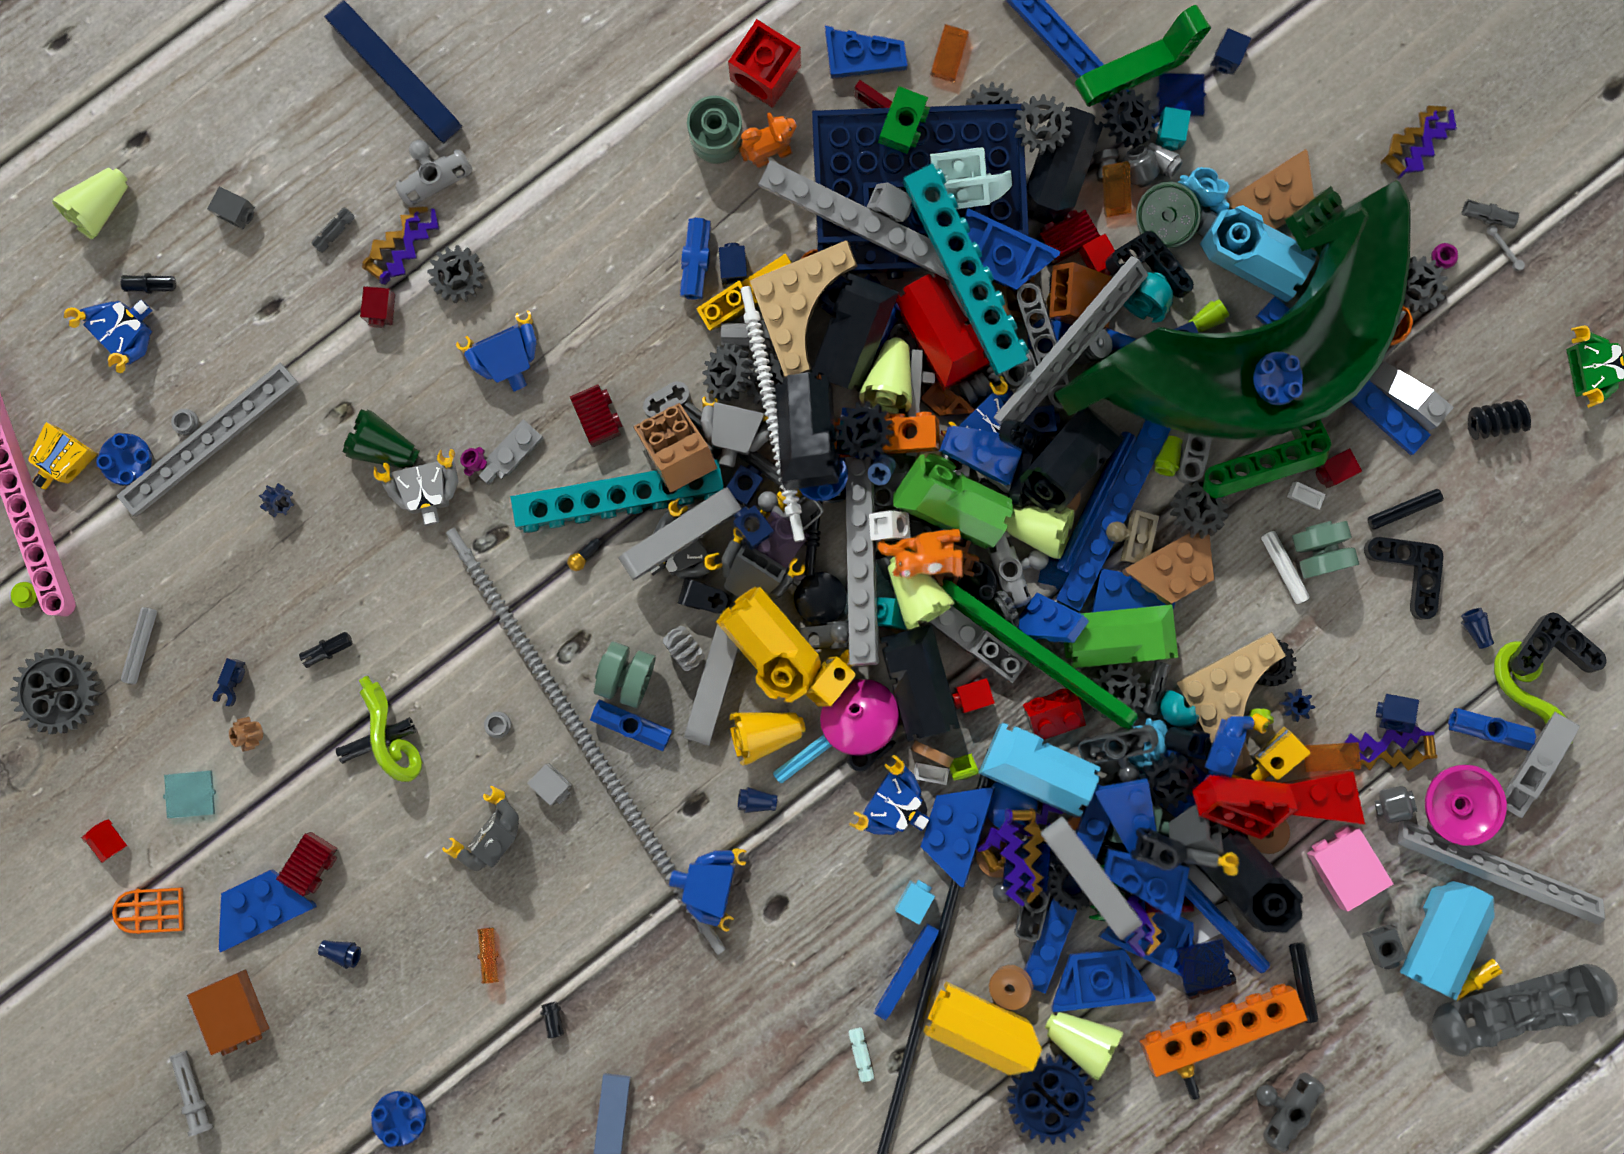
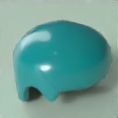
M1171 690L1166 691L1160 705L1161 714L1164 719L1171 725L1180 728H1187L1196 724L1200 716L1196 714L1195 706L1186 708L1184 706V696Z

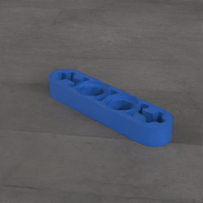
M928 923L923 927L879 1000L873 1014L885 1021L887 1020L935 941L939 932L938 929Z

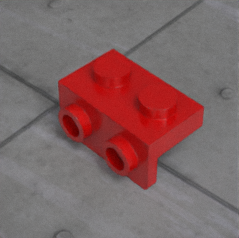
M1059 689L1053 694L1037 697L1023 704L1032 733L1043 740L1086 726L1080 699L1068 689Z

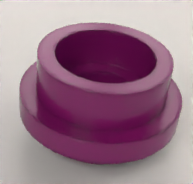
M1442 243L1433 249L1431 260H1436V267L1449 269L1457 263L1458 251L1455 246ZM1441 253L1446 254L1447 261H1444L1441 258Z

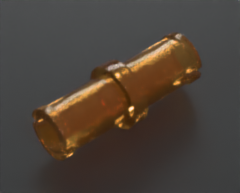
M494 927L477 929L480 952L477 954V960H480L481 984L499 982L496 957H499V951H496Z

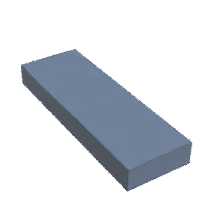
M603 1074L594 1154H622L631 1076Z

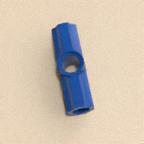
M704 218L688 220L686 246H683L681 269H683L680 296L690 300L703 299L705 273L708 272L710 249L708 247L711 221Z
M600 699L595 705L590 718L592 722L660 751L665 750L673 731L640 717L638 714H633ZM629 718H634L638 722V729L634 733H629L625 729V722Z
M1454 708L1450 714L1448 724L1451 731L1530 751L1531 747L1535 744L1536 734L1534 728L1459 708ZM1491 723H1493L1495 726V733L1493 736H1491L1488 731V727Z

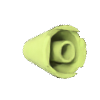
M106 168L55 196L52 204L68 222L72 221L78 226L76 229L79 232L93 239L98 235L127 190L128 186L125 182L128 179L118 169Z
M894 337L884 342L861 388L859 398L863 404L864 400L870 401L873 408L879 404L882 407L881 412L887 410L889 414H898L899 409L903 408L907 412L911 408L910 347L903 339Z
M1013 506L1011 518L1006 516L1004 523L1008 525L1006 531L1011 536L1052 558L1061 559L1069 541V537H1067L1069 529H1072L1074 510L1066 507L1061 513L1054 512L1056 508L1051 507L1046 511L1038 506H1026L1024 508Z
M894 556L890 559L891 564L888 566V571L907 630L920 627L918 623L920 620L922 622L927 621V623L949 610L951 608L950 605H954L953 599L931 575L919 573L910 579L902 576H893V570L896 568V557Z
M1059 1012L1057 1016L1051 1014L1044 1027L1049 1030L1047 1036L1092 1078L1098 1081L1123 1035V1032L1118 1029Z

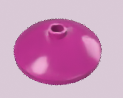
M870 679L852 680L832 706L822 707L820 715L822 732L827 741L838 751L857 756L873 753L886 745L893 737L899 722V708L893 694L881 683ZM853 708H860L857 713H852Z
M1456 765L1441 771L1431 781L1425 796V812L1431 827L1443 839L1458 845L1472 846L1486 842L1500 830L1506 817L1507 801L1502 786L1488 771L1472 765ZM1458 799L1462 802V806L1459 809L1455 806Z

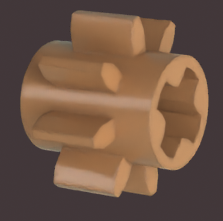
M250 717L237 719V722L233 723V727L229 729L230 742L234 747L241 746L242 752L255 749V746H258L259 741L263 739V729L260 723L257 721L251 722Z

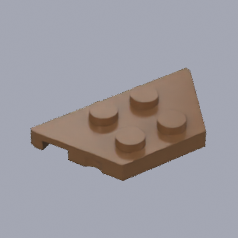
M1306 149L1228 198L1229 208L1232 210L1235 207L1244 205L1262 215L1264 224L1275 230L1286 224L1284 219L1314 197L1308 151Z
M1188 533L1122 570V573L1126 577L1131 576L1142 584L1141 587L1154 593L1160 601L1170 605L1214 580L1210 535L1208 534L1204 539H1201L1199 533L1193 538Z

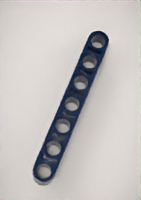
M345 0L339 2L324 16L340 36L443 144L463 127L456 117Z

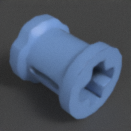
M886 453L884 455H877L873 464L868 469L870 481L876 485L888 483L897 466L895 459Z

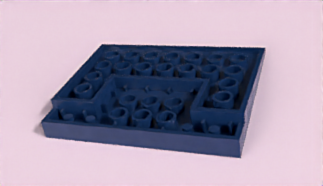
M1022 103L931 106L925 123L919 121L916 131L921 132L916 148L910 146L908 154L878 143L890 108L812 111L814 182L867 207L876 184L888 182L907 193L902 183L904 177L930 165V154L983 147L986 174L997 175L1011 170L1012 186L1003 196L991 202L990 205L968 208L1028 236L1025 146H1021L1022 137L1015 138V134L1019 129L1013 128L1014 121L1018 120L1015 117L1017 110L1022 111ZM902 116L898 119L903 126H910L912 124L911 119L907 116ZM911 202L912 210L909 216L903 222L897 223L929 238ZM968 208L956 209L960 218H965ZM941 214L937 216V223L940 226L948 227L951 225V220L947 215ZM816 215L817 252L847 240L858 266L848 271L851 274L929 271ZM951 239L948 242L949 248L956 252L961 251L963 248L961 241L958 239ZM967 263L961 264L960 270L967 269Z

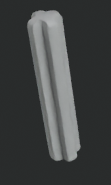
M142 607L121 675V681L124 683H137L157 611L154 609Z

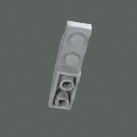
M950 605L951 608L929 622L944 633L943 635L1011 683H1014L1028 663V661L991 633L982 629L952 605Z
M1557 712L1553 713L1537 737L1535 744L1526 754L1522 765L1504 790L1508 811L1523 818L1555 772L1580 725Z

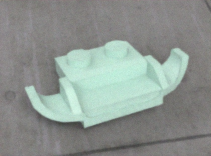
M983 147L930 154L931 164H934L936 170L940 168L946 178L947 183L944 186L947 193H953L958 203V208L956 209L990 205L991 202L1003 196L1012 186L1011 170L997 175L986 174ZM928 190L925 192L927 201L934 203L939 200V195L936 191Z

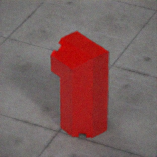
M935 273L934 277L931 274H927L903 288L905 294L902 297L898 294L894 306L920 350H923V356L932 372L935 373V377L943 391L990 365L988 358L984 359V350L971 323L966 325L968 319L964 316L943 277Z

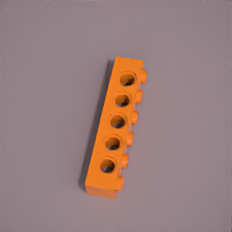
M918 412L916 417H906L905 414H891L890 418L887 419L892 420L895 424L893 427H890L895 436L888 438L892 443L891 447L884 445L883 449L886 454L940 450L939 419L932 415V412ZM838 418V422H835V432H838L840 435L842 432L838 431L836 426L843 425V421ZM879 419L880 423L877 427L880 433L882 431V424ZM911 426L917 427L916 436L907 439L905 436L906 430ZM865 428L862 429V430H864V432H865L866 434H869V433H870V429H869V428H868V429H865ZM849 429V437L851 440L854 435L852 429ZM837 440L834 445L835 449H839L840 457H851L849 455L850 449L844 451L841 448L845 442ZM874 442L871 444H867L866 448L871 447L876 443Z
M1278 984L1270 988L1271 992L1263 995L1260 993L1251 994L1245 997L1244 1002L1235 1004V1002L1222 1005L1220 1011L1215 1013L1203 1012L1196 1015V1020L1191 1022H1176L1170 1026V1030L1162 1033L1157 1030L1146 1034V1039L1139 1042L1150 1071L1155 1077L1307 1021L1296 989L1289 985ZM1272 1003H1276V1012L1268 1016L1267 1007ZM1251 1012V1022L1247 1025H1242V1016L1245 1013ZM1226 1022L1227 1030L1223 1034H1217L1216 1028L1218 1024ZM1197 1031H1201V1041L1193 1044L1191 1042L1192 1035ZM1171 1041H1177V1049L1172 1053H1167V1044Z

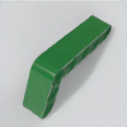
M1193 5L1176 18L1162 39L1083 74L1074 82V86L1087 107L1096 105L1123 89L1129 90L1182 65L1190 58L1208 34L1211 26L1198 5Z
M1321 419L1305 425L1310 427L1311 430H1306L1302 427L1292 430L1291 432L1295 439L1293 441L1209 467L1205 472L1203 490L1211 498H1220L1325 464L1330 452L1331 440ZM1313 448L1321 449L1322 452H1316ZM1287 456H1294L1297 459L1291 460ZM1262 464H1269L1272 467L1265 468ZM1237 472H1244V473L1247 474V475H1245V476H1240V475H1238V474H1236V473H1237ZM1211 480H1219L1222 483L1214 484Z

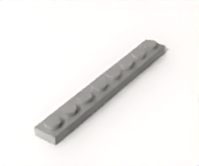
M770 160L759 182V187L949 280L929 238Z
M1131 256L1057 344L1053 346L1040 364L1035 367L1022 385L1018 387L1004 406L1000 408L999 412L994 416V419L1000 426L1005 419L1024 422L1146 279L1148 273L1139 259Z
M280 362L116 496L132 516L137 517L299 385L298 381L284 364Z
M866 455L865 461L859 459V456L854 458L845 457V464L848 469L846 521L849 664L851 666L878 664L875 541L870 539L869 514L875 513L874 483L868 478V469L873 464V460L869 455Z
M1408 820L1401 821L1398 825V844L1597 925H1600L1605 920L1602 898L1475 847L1451 843L1443 839L1435 831Z

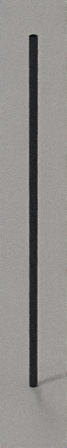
M980 774L976 789L988 788L990 778ZM951 879L938 927L939 932L933 945L877 1154H888L961 887L953 879Z

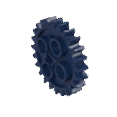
M1047 1053L1045 1061H1042L1040 1057L1038 1058L1033 1071L1020 1073L1019 1077L1011 1076L1016 1085L1007 1086L1008 1091L1014 1094L1006 1097L1008 1103L1014 1104L1008 1108L1010 1114H1017L1012 1119L1014 1124L1022 1123L1020 1131L1024 1133L1029 1130V1138L1031 1140L1038 1134L1041 1144L1044 1143L1046 1137H1049L1052 1145L1055 1144L1056 1137H1060L1061 1141L1066 1143V1134L1069 1133L1071 1137L1076 1138L1074 1129L1077 1128L1084 1131L1081 1125L1082 1120L1086 1122L1091 1121L1086 1112L1094 1111L1093 1106L1088 1104V1102L1094 1101L1095 1097L1087 1092L1091 1091L1093 1086L1091 1083H1085L1089 1078L1086 1073L1079 1075L1082 1069L1079 1065L1071 1068L1073 1061L1070 1058L1063 1063L1060 1054L1056 1056L1054 1061L1051 1055ZM1047 1074H1055L1056 1080L1053 1084L1045 1085L1043 1083L1044 1077ZM1036 1081L1050 1096L1055 1097L1058 1104L1066 1109L1069 1114L1065 1116L1051 1101L1046 1100L1043 1093L1035 1088L1032 1083ZM1069 1092L1075 1093L1076 1099L1070 1104L1063 1102L1065 1094ZM1037 1094L1038 1100L1035 1104L1028 1105L1025 1103L1027 1095ZM1051 1112L1057 1113L1058 1118L1054 1123L1049 1124L1045 1122L1047 1114Z

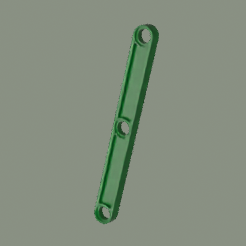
M943 579L944 586L942 588L953 599L954 605L952 606L1113 722L1125 729L1132 728L1138 719V715L1130 707L959 586L947 579Z

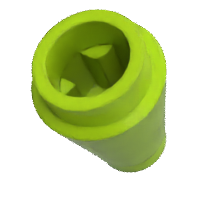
M1219 299L1214 302L1211 300L1188 323L1193 321L1200 333L1225 323L1229 313Z
M1176 436L1167 437L1154 461V470L1157 473L1169 477L1175 476L1180 467L1183 442L1181 438Z

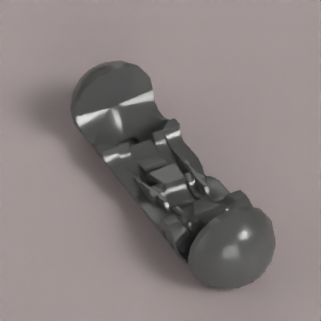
M1581 964L1514 985L1462 998L1458 1001L1444 1003L1437 1008L1433 1015L1432 1032L1437 1043L1447 1053L1466 1057L1469 1056L1471 1049L1497 1046L1498 1042L1517 1037L1525 1031L1544 1030L1555 1026L1569 1027L1584 1022L1590 1016L1606 1017L1614 1010L1618 1002V990L1613 978L1604 969L1592 964ZM1473 1013L1476 1025L1467 1027L1464 1016Z

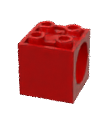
M756 19L728 60L730 81L774 108L801 68V47Z

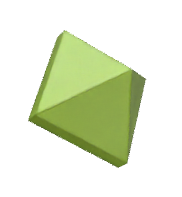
M972 753L954 758L949 768L954 781L966 780L979 772Z

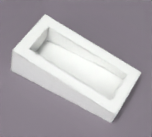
M1293 482L1287 497L1319 510L1326 494L1302 483Z
M916 762L913 774L917 780L947 785L949 769Z

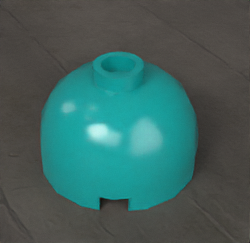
M1147 272L1148 276L1123 306L1140 319L1144 320L1148 316L1153 318L1152 322L1154 323L1162 322L1173 304V291L1162 274Z

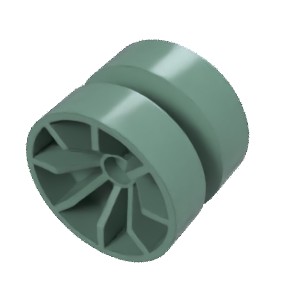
M707 96L698 100L690 109L687 117V129L694 152L702 160L709 163L718 164L733 159L739 153L742 142L741 134L743 133L739 109L732 101L722 96Z
M1328 521L1306 527L1305 532L1292 535L1296 552L1313 551V556L1299 562L1303 579L1359 565L1355 548L1339 549L1338 544L1352 538L1348 521L1335 524Z
M612 641L598 665L594 694L611 700L616 695L619 687H621L620 703L638 709L647 690L656 656L639 650L634 655L631 663H628L630 647Z

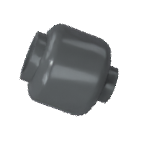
M1137 146L1130 149L1123 158L1122 164L1127 182L1132 185H1137L1138 187L1149 186L1159 174L1156 155L1153 150L1145 146Z
M1404 786L1383 789L1379 792L1380 800L1374 801L1378 816L1384 815L1388 823L1410 820L1413 817V812H1417L1413 792L1407 791Z

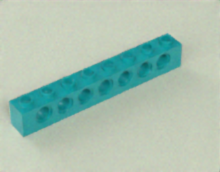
M930 164L904 177L902 183L995 375L997 376L1027 361L1026 355L1029 354L1027 345L1023 339H1018L1014 331L1017 329V325L1011 315L1007 316L1003 308L1006 305L1001 292L999 290L995 292L991 284L994 281L993 275L988 266L983 267L979 259L982 256L980 248L976 242H971L967 234L970 232V228L965 218H960L956 211L958 203L953 193L948 194L944 184L947 182L940 168L936 170L934 164ZM928 190L936 191L939 195V200L934 203L927 201L925 192ZM941 214L947 215L951 220V225L948 227L940 226L937 223V216ZM949 240H960L963 245L962 250L958 252L952 251L948 245ZM970 263L974 267V274L972 276L962 274L960 270L961 264ZM973 288H983L986 292V298L982 301L976 300L972 295ZM992 311L997 315L998 321L995 325H989L985 322V312ZM1003 335L1008 338L1009 347L1007 349H1000L996 345L997 336Z
M714 460L717 469L700 477L704 481L702 488L693 490L689 487L688 483L671 495L664 493L665 483L658 471L655 470L510 496L515 527L519 530L523 529L524 533L539 531V526L549 525V528H559L565 526L567 521L575 520V524L587 523L591 521V517L601 516V519H610L617 517L616 513L627 511V515L642 513V508L653 506V510L668 508V504L677 498H680L678 501L679 505L693 504L694 499L704 497L707 500L724 489L719 460ZM644 486L650 487L652 490L651 496L647 499H640L638 497L640 488ZM617 491H623L626 494L625 500L620 504H615L612 500L614 493ZM594 495L598 496L600 499L599 505L596 508H588V498ZM566 500H572L574 503V507L569 513L561 511V505ZM539 505H546L548 508L547 514L542 518L536 517V508Z

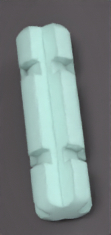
M851 1029L849 1037L851 1043H853L852 1049L856 1066L859 1068L860 1081H871L874 1079L872 1067L869 1066L871 1062L866 1042L863 1041L865 1039L863 1029Z

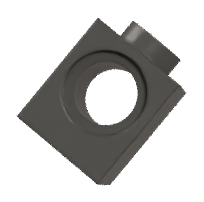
M219 186L207 210L216 217L244 230L246 224H249L253 219L255 206L247 199Z
M1384 925L1362 934L1374 965L1388 970L1400 966V961L1407 959L1395 927ZM1388 942L1390 950L1386 955H1382L1381 947L1384 943Z

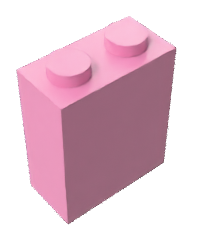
M1346 825L1334 832L1335 836L1328 841L1322 839L1311 846L1313 850L1306 854L1338 907L1349 912L1393 885V882L1360 828Z

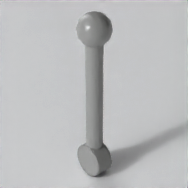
M1494 225L1489 226L1487 233L1493 235L1513 262V269L1515 271L1522 270L1525 266L1524 262L1517 260L1497 233V227Z

